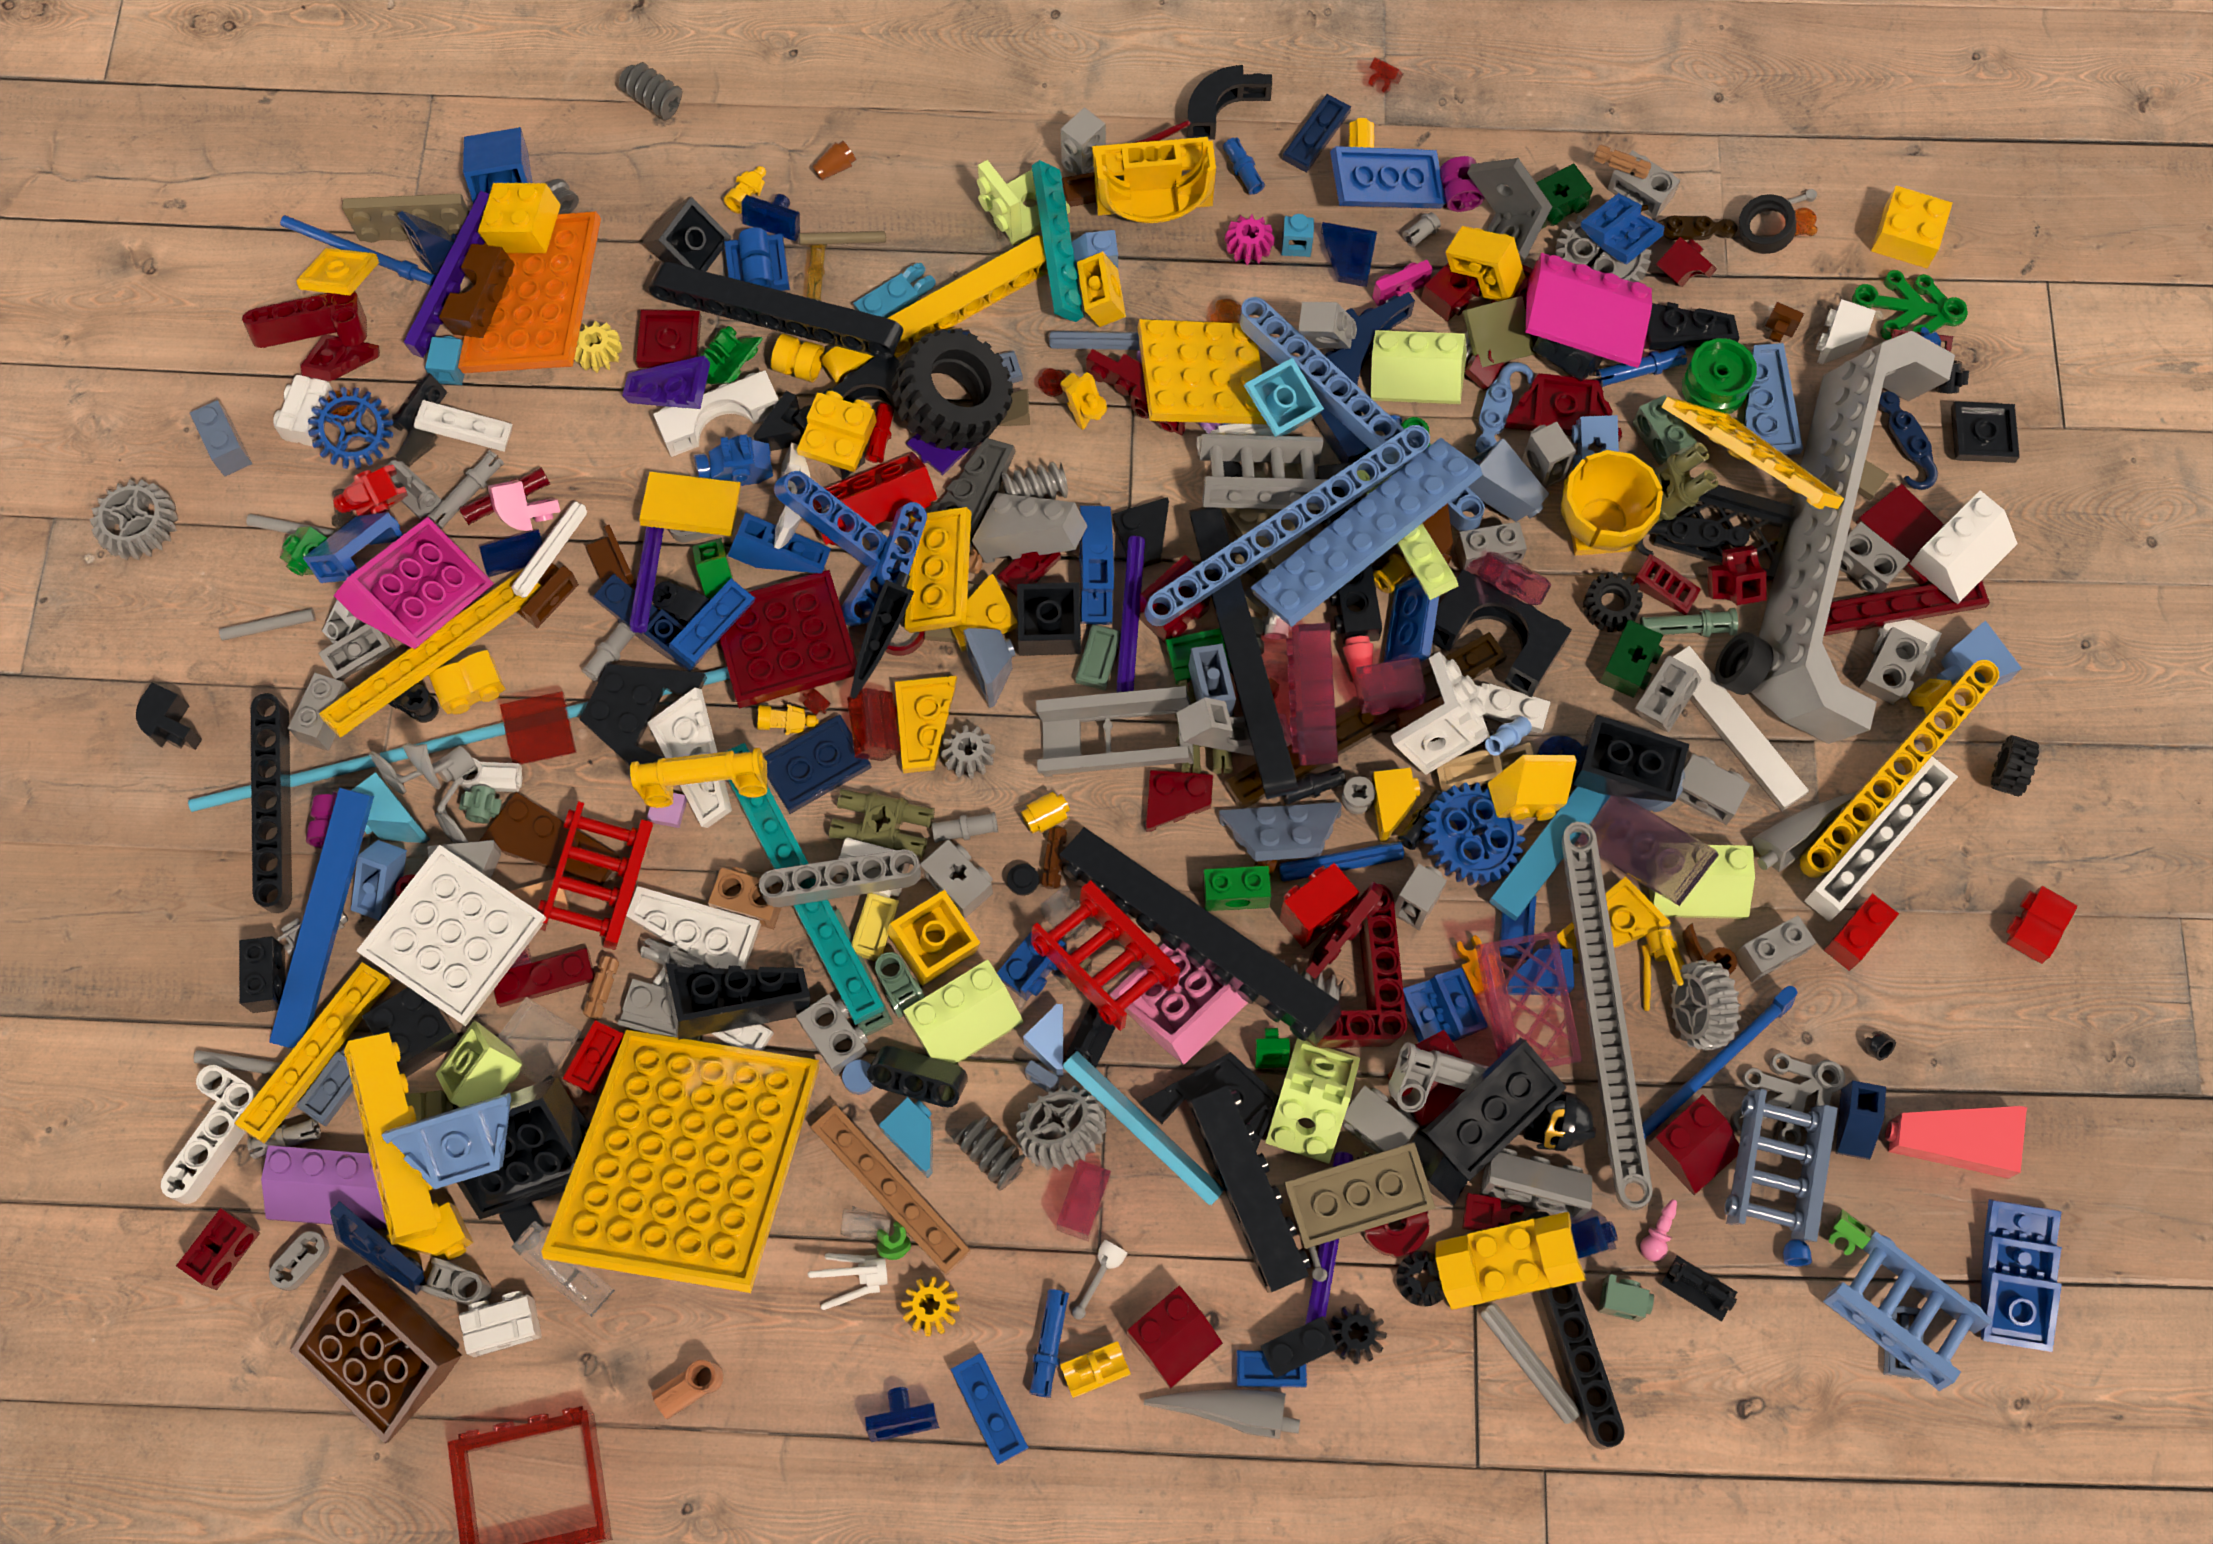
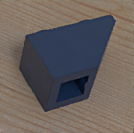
M1851 1081L1841 1089L1836 1154L1866 1160L1871 1159L1884 1121L1886 1086Z

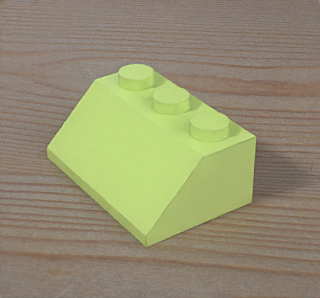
M1375 330L1371 367V399L1373 401L1461 404L1467 356L1465 333Z
M1655 844L1647 855L1650 901L1665 917L1749 918L1755 881L1753 846Z
M988 959L903 1010L906 1021L927 1055L955 1065L1024 1023L1008 990Z

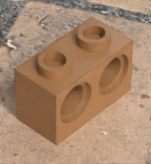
M721 867L708 902L712 908L759 920L762 927L773 930L782 908L772 907L768 904L757 905V899L762 896L759 888L760 878L750 876L748 871L738 867H732L731 870ZM780 883L773 884L768 889V893H779L783 889V885ZM730 887H741L739 894L736 896H726V892Z

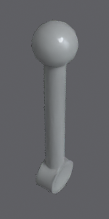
M1809 189L1804 195L1788 199L1791 204L1805 200L1813 202L1817 197V192ZM1765 211L1762 213L1765 215H1769L1772 213V211Z
M1315 1246L1308 1248L1314 1265L1312 1276L1315 1280L1323 1282L1327 1278V1271L1321 1267Z

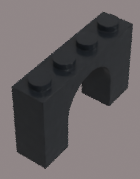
M894 355L890 359L872 357L864 366L857 371L848 373L841 383L834 388L827 389L823 394H826L827 391H834L840 394L844 401L854 403L855 400L878 399L888 403L898 411L899 406H895L892 395L895 391L892 389V382L901 362ZM812 404L804 406L797 413V416L794 417L796 427L800 429L802 436L808 424L806 417ZM864 452L859 461L857 469L864 463H866ZM829 465L842 480L853 473L852 471Z
M1463 569L1457 578L1459 586L1448 591L1437 608L1432 642L1450 652L1469 624L1482 619H1491L1504 623L1516 633L1521 644V652L1511 666L1504 683L1532 698L1564 647L1572 629L1564 625L1560 620L1553 619L1540 612L1533 605L1522 602L1507 591L1499 589L1484 581L1480 576Z

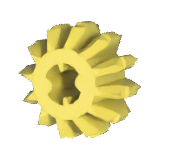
M595 320L591 327L583 323V331H579L574 358L575 362L580 363L586 371L592 367L598 373L600 367L603 366L610 370V362L619 363L618 354L622 352L618 333L612 330L607 322L600 326Z

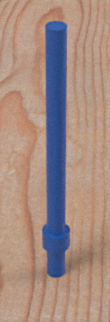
M284 215L281 218V226L335 248L377 254L380 262L378 265L397 272L400 277L413 281L415 279L432 286L437 277L434 274L419 269L417 264L407 260L401 262Z

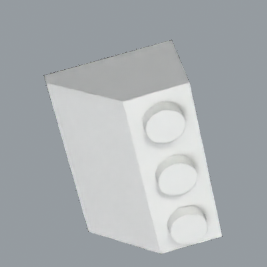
M1980 490L1921 548L1910 565L1958 604L2018 543L2005 510Z

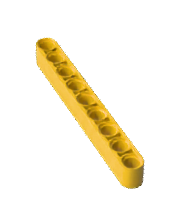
M1037 235L888 317V319L899 323L904 329L894 356L898 358L908 352L922 336L933 333L936 330H948L1048 274L1043 237ZM836 346L823 356L822 363L838 385L848 373L857 371L875 356Z
M1989 660L1977 661L1958 678L1803 853L1799 865L1805 875L1811 878L1821 877L1841 860L1997 683L1999 670L1993 662ZM1979 672L1985 678V683L1977 681L1974 673ZM1954 694L1963 697L1966 703L1965 706H1961L1955 701ZM1934 717H1939L1945 722V729H1941L1935 724ZM1914 740L1923 742L1926 748L1925 752L1916 749ZM1894 762L1903 765L1905 775H1900L1895 771ZM1873 785L1883 788L1885 798L1876 796L1873 791ZM1853 808L1862 810L1865 815V821H1859L1854 817ZM1833 831H1838L1844 836L1845 843L1843 845L1833 840ZM1812 854H1817L1823 858L1824 868H1819L1813 864Z

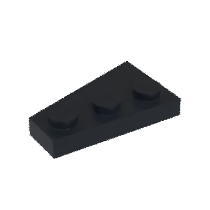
M1668 302L1667 306L1652 303L1646 334L1649 350L1675 349L1679 346L1697 348L1704 342L1716 338L1739 341L1740 337L1735 316L1732 314L1702 308L1691 311L1678 308L1679 304Z

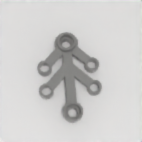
M1779 1053L1770 1060L1772 1072L1777 1075L1791 1072L1809 1078V1080L1799 1085L1763 1074L1757 1068L1749 1069L1742 1076V1083L1749 1090H1756L1760 1087L1781 1094L1768 1101L1767 1104L1783 1108L1790 1106L1789 1109L1799 1112L1804 1111L1806 1097L1816 1091L1815 1107L1821 1105L1829 1106L1832 1093L1839 1091L1845 1083L1844 1071L1836 1062L1824 1060L1814 1066L1791 1059L1785 1053ZM1777 1059H1782L1786 1063L1785 1069H1780L1776 1065ZM1822 1073L1830 1074L1832 1082H1825L1822 1078ZM1748 1075H1756L1758 1084H1752L1748 1079ZM1740 1108L1732 1115L1730 1124L1733 1131L1741 1136L1742 1127H1740L1738 1120L1739 1118H1744V1115H1742ZM1786 1122L1785 1128L1778 1135V1140L1794 1145L1799 1144L1801 1141L1800 1125ZM1785 1132H1791L1794 1135L1795 1141L1793 1143L1786 1140Z

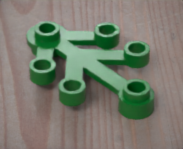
M1892 270L1887 274L1884 279L1885 287L1892 291L1897 290L1905 299L1881 296L1876 288L1869 284L1858 286L1852 296V303L1869 309L1876 307L1905 312L1895 320H1888L1884 323L1880 334L1885 340L1892 338L1890 336L1891 332L1887 328L1902 330L1923 315L1936 317L1925 325L1915 326L1912 331L1921 332V328L1926 327L1929 333H1933L1944 325L1959 326L1968 315L1967 305L1962 299L1957 297L1948 299L1934 284L1932 277L1926 274L1917 277L1913 288L1905 280L1902 272ZM1890 278L1896 279L1898 283L1891 281ZM1920 282L1925 283L1927 287L1922 286ZM1927 294L1934 303L1925 302L1920 295Z

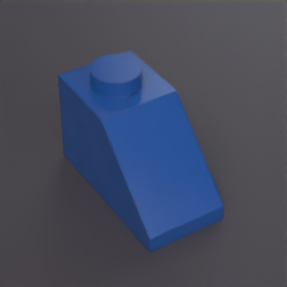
M1557 944L1545 945L1543 949L1539 948L1507 980L1503 987V995L1568 996L1574 988L1572 949H1563L1561 945Z

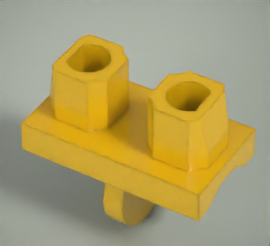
M1086 372L1083 376L1079 377L1075 373H1071L1061 381L1062 390L1067 394L1069 400L1067 403L1068 408L1073 412L1076 424L1082 430L1087 427L1091 419L1100 420L1106 413V400L1099 396L1093 375Z
M1118 1341L1060 1364L1072 1398L1131 1375Z

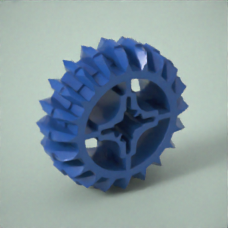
M342 387V397L337 398L333 390L329 391L332 401L328 403L325 398L321 397L319 403L324 409L312 408V413L319 416V419H308L309 425L318 427V429L310 430L308 432L309 436L320 437V439L312 443L315 449L322 446L325 447L320 453L323 459L330 453L333 454L330 463L334 466L338 463L339 458L343 459L344 469H348L349 460H354L356 469H361L360 459L364 458L368 466L373 465L370 455L374 454L378 459H381L383 454L378 450V447L387 450L390 448V444L382 439L393 438V432L384 430V428L393 426V421L389 419L382 420L383 417L389 414V410L387 408L377 410L382 403L379 398L369 403L371 399V392L369 391L364 394L363 398H359V388L356 387L353 389V396H347V389ZM341 406H357L348 416L343 417L332 414L335 409ZM366 410L374 417L377 423L376 435L370 433L361 424ZM356 419V428L360 432L348 435L346 438V429L342 424H349V422H354ZM326 421L331 423L341 433L336 447L329 442L325 435ZM355 440L371 443L361 451H345L350 443Z

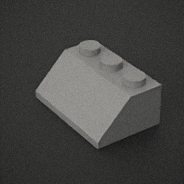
M1504 1148L1485 1166L1479 1195L1501 1198V1201L1554 1215L1569 1212L1570 1218L1578 1221L1592 1207V1176L1584 1174L1583 1169L1577 1166L1563 1165V1168L1550 1165L1548 1159L1531 1156L1529 1160L1517 1157L1516 1151Z

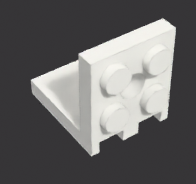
M1440 652L1429 657L1445 703L1391 735L1393 744L1425 775L1490 738L1482 716L1486 714L1485 709L1474 695L1477 692L1476 685L1470 676L1466 675L1464 677L1460 668L1453 659L1448 661ZM1440 737V739L1430 742L1432 739Z

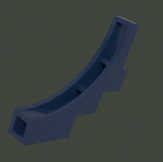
M1409 292L1401 296L1395 295L1389 298L1385 304L1375 309H1366L1360 316L1356 314L1353 308L1346 310L1357 326L1356 337L1352 339L1351 349L1333 348L1334 351H1330L1324 356L1358 386V379L1364 362L1373 349L1375 330L1390 331L1393 327L1411 317L1415 303L1414 298ZM1333 392L1336 396L1344 395L1341 392ZM1324 406V410L1312 419L1341 464L1356 462L1369 453L1370 449ZM1354 412V414L1362 416L1361 412Z

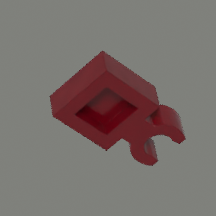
M1467 1193L1462 1229L1482 1231L1498 1227L1499 1225L1513 1224L1510 1221V1215H1522L1524 1208L1519 1205H1512L1507 1209H1502L1501 1198Z

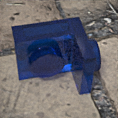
M1596 1216L1571 1224V1231L1579 1260L1605 1251L1616 1250L1614 1241L1618 1240L1617 1232L1612 1221H1607L1605 1216Z

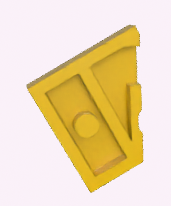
M994 574L989 575L967 600L966 625L950 627L962 652L966 650L963 631L965 629H995L1005 634L1018 628V622Z

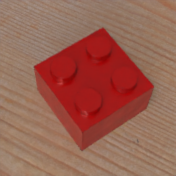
M1335 863L1331 864L1328 868L1324 866L1319 867L1309 876L1310 881L1303 887L1299 885L1294 886L1283 897L1285 900L1281 906L1282 910L1279 920L1303 949L1331 929L1358 898L1359 891Z

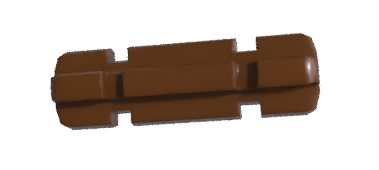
M1061 827L1050 828L1047 841L1050 844L1046 846L1043 868L1046 870V873L1042 875L1041 884L1042 887L1052 890L1058 889L1061 885L1062 876L1059 875V872L1063 870V863L1059 854L1066 848L1063 844H1066L1068 835L1067 830Z

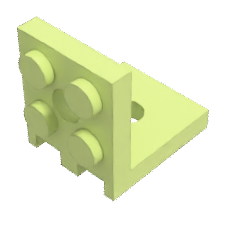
M988 160L979 164V178L977 179V184L980 188L979 202L985 211H989L992 214L994 223L1000 231H1005L1009 236L1011 245L1014 246L1040 231L1041 224L1038 205L1034 207L1023 205V202L1027 199L1037 201L1032 170L1006 184ZM1066 202L1067 214H1069L1070 206Z
M1297 1038L1265 1143L1329 1164L1350 1102L1360 1058L1331 1048H1318L1309 1041ZM1309 1118L1316 1126L1305 1128L1299 1124L1298 1120Z

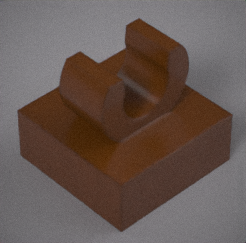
M1776 302L1765 325L1773 330L1769 339L1780 343L1784 335L1792 338L1805 313Z

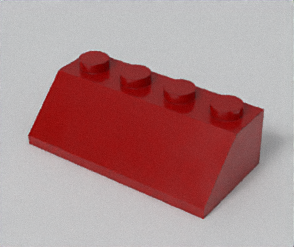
M913 452L824 487V489L874 527L883 521H894L897 510L907 503L915 502L925 509L931 505L932 501L938 499L927 467ZM814 499L813 507L816 512L821 513V504ZM838 518L837 525L841 531L845 532V522ZM816 529L825 545H836L835 542Z

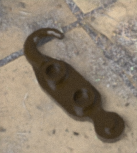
M1642 205L1641 212L1648 210V205ZM1674 215L1657 221V223L1664 226L1663 236L1669 240H1678L1681 237L1684 240L1692 238L1693 240L1703 241L1710 239L1715 234L1724 238H1732L1738 230L1737 224L1731 219L1713 222L1708 216Z

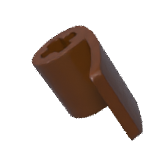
M1693 923L1689 924L1683 931V942L1692 962L1700 960L1713 961L1714 963L1720 962L1723 965V969L1729 971V976L1737 967V957L1734 952L1725 947H1717L1705 955L1698 942Z

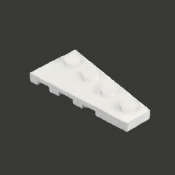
M693 688L647 722L665 758L717 753L702 689ZM725 780L680 785L701 827L709 828L732 811Z
M638 886L626 915L628 920L671 945L678 946L683 952L702 959L704 964L711 968L728 969V965L741 966V969H745L761 926L760 921Z

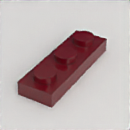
M584 948L509 969L494 988L497 1005L501 1008L592 983L595 975L589 950Z

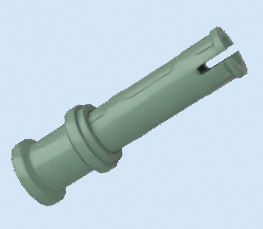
M1729 608L1728 611L1710 612L1708 609H1703L1699 614L1641 617L1640 624L1663 635L1700 633L1701 636L1710 637L1711 634L1729 633L1730 636H1736L1738 632V615L1735 608Z

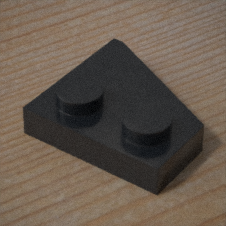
M1168 497L1113 514L1112 519L1126 557L1130 536H1141L1145 539L1143 568L1161 562L1169 509Z

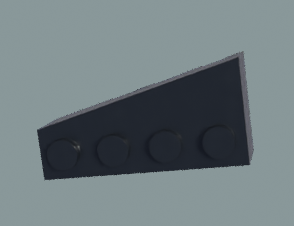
M665 963V983L678 1040L795 1018L796 1015L810 1006V993L803 968L759 967V970L741 969V966L728 965V969L708 968V965L694 964V967H677V964Z

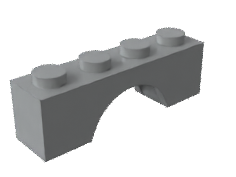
M1204 697L1176 713L1179 722V732L1184 743L1254 756L1244 716L1229 717L1225 701ZM1278 713L1287 746H1289L1293 742L1286 715Z

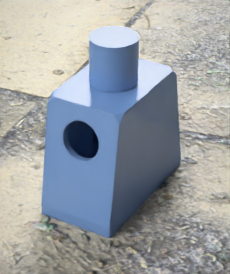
M1985 621L1944 656L1941 663L1946 670L1937 674V679L1950 680L1953 685L1974 663L1980 660H1989L1999 670V679L1993 686L1995 687L2010 681L2022 668ZM1975 672L1974 675L1977 681L1985 683L1984 676L1979 672Z

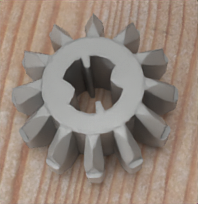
M964 725L962 728L963 733L952 729V739H944L943 745L946 749L941 752L942 759L947 760V770L956 769L955 773L958 778L964 772H968V777L972 780L974 778V771L977 770L980 774L984 775L986 773L984 765H993L994 760L991 755L995 753V746L989 744L991 736L988 733L981 735L980 727L977 726L972 732H969L968 726ZM971 749L972 754L965 755V750Z

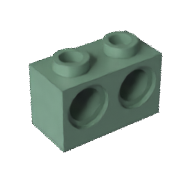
M1666 395L1640 406L1632 423L1659 466L1666 462L1672 454L1680 455L1697 443L1683 420L1662 408L1667 398Z

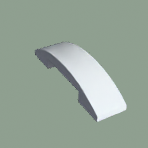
M791 443L782 462L781 477L793 471H801L810 477L805 457L798 455L797 444ZM789 480L788 486L791 487V492L796 494L797 487L794 482ZM786 505L776 525L774 548L781 549L790 541L802 517Z

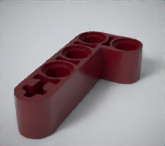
M356 291L351 295L325 293L249 310L242 317L253 345L258 348L271 347L336 332L341 343L347 347L357 346L367 338V318Z

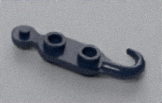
M1889 391L1884 392L1880 396L1878 407L1889 414V430L1904 454L1921 466L1926 473V479L1922 482H1916L1909 476H1905L1904 481L1910 487L1917 490L1929 489L1936 483L1938 478V470L1933 461L1932 445L1916 418L1911 413L1900 408V399L1897 394Z

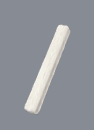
M573 502L531 558L511 586L516 596L526 598L586 516L587 511L583 504Z

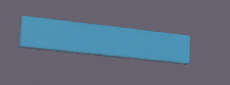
M1577 787L1568 798L1567 804L1557 812L1492 896L1489 903L1516 921L1563 860L1562 836L1566 827L1574 822H1584L1590 825L1612 795H1603ZM1572 833L1570 835L1571 843L1574 845L1583 833Z

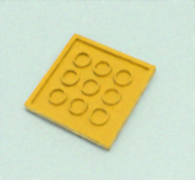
M1139 319L1137 329L1150 421L1267 425L1244 387L1245 383L1262 374L1258 345L1242 331L1240 323Z

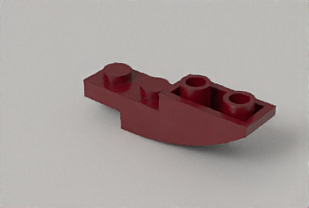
M1092 349L1086 357L1087 372L1093 375L1095 381L1105 382L1114 387L1121 395L1131 396V409L1141 418H1149L1142 364L1125 353L1117 362ZM1155 421L1168 432H1175L1181 436L1185 432V422Z

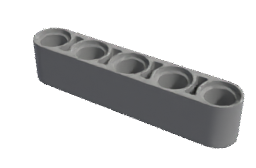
M902 849L770 870L761 876L759 888L768 905L772 907H785L910 887L919 881L921 869L914 852ZM904 863L914 866L906 874L898 872L897 869ZM877 868L881 870L880 875L874 879L865 877L869 869ZM845 873L849 875L844 883L836 884L833 882V878L837 874ZM813 878L816 880L812 888L803 889L800 887L805 879ZM780 883L784 885L779 893H768V889L773 884Z

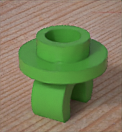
M897 1221L893 1223L894 1233L892 1236H888L883 1229L877 1231V1238L880 1241L877 1245L878 1254L889 1260L900 1259L911 1249V1241L906 1236V1230Z

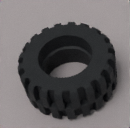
M945 329L936 330L934 334L928 333L922 336L918 342H915L895 372L896 376L892 382V389L895 392L892 397L894 405L899 406L897 411L902 421H907V428L912 433L917 432L922 436L920 440L927 444L931 441L935 443V447L945 450L947 446H950L952 451H961L964 447L967 449L976 447L993 433L1007 415V411L1012 404L1013 384L1012 381H1008L1011 375L1007 366L1003 367V359L999 353L995 354L991 350L992 346L986 341L982 343L977 340L978 336L971 333L964 335L963 331L954 329L950 333ZM931 374H947L959 380L968 389L973 400V407L957 406L943 398L935 388Z

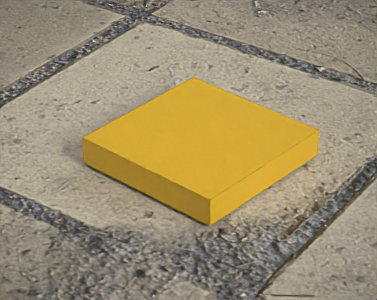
M325 248L296 282L299 290L351 295L380 262L377 254Z

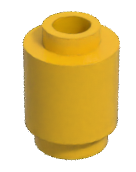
M1052 791L1027 804L1026 809L1020 813L1029 831L1034 834L1037 831L1042 833L1067 820L1066 812L1070 811V808L1062 794L1056 796Z

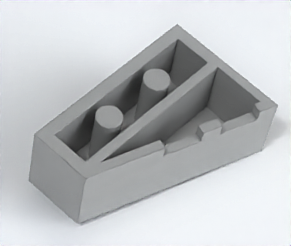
M997 493L972 542L985 563L995 562V558L1004 556L1018 559L1021 558L1022 554L1030 552L1045 555L1075 550L1079 544L1087 524L1075 502Z

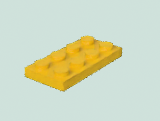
M967 507L926 513L927 520L909 572L910 580L907 584V588L914 591L905 612L904 629L909 633L966 625L971 511ZM911 515V523L917 521V519L914 518L913 515Z

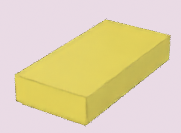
M873 893L867 894L851 944L857 955L876 962L883 954L889 936L887 934L889 924L894 921L899 900Z

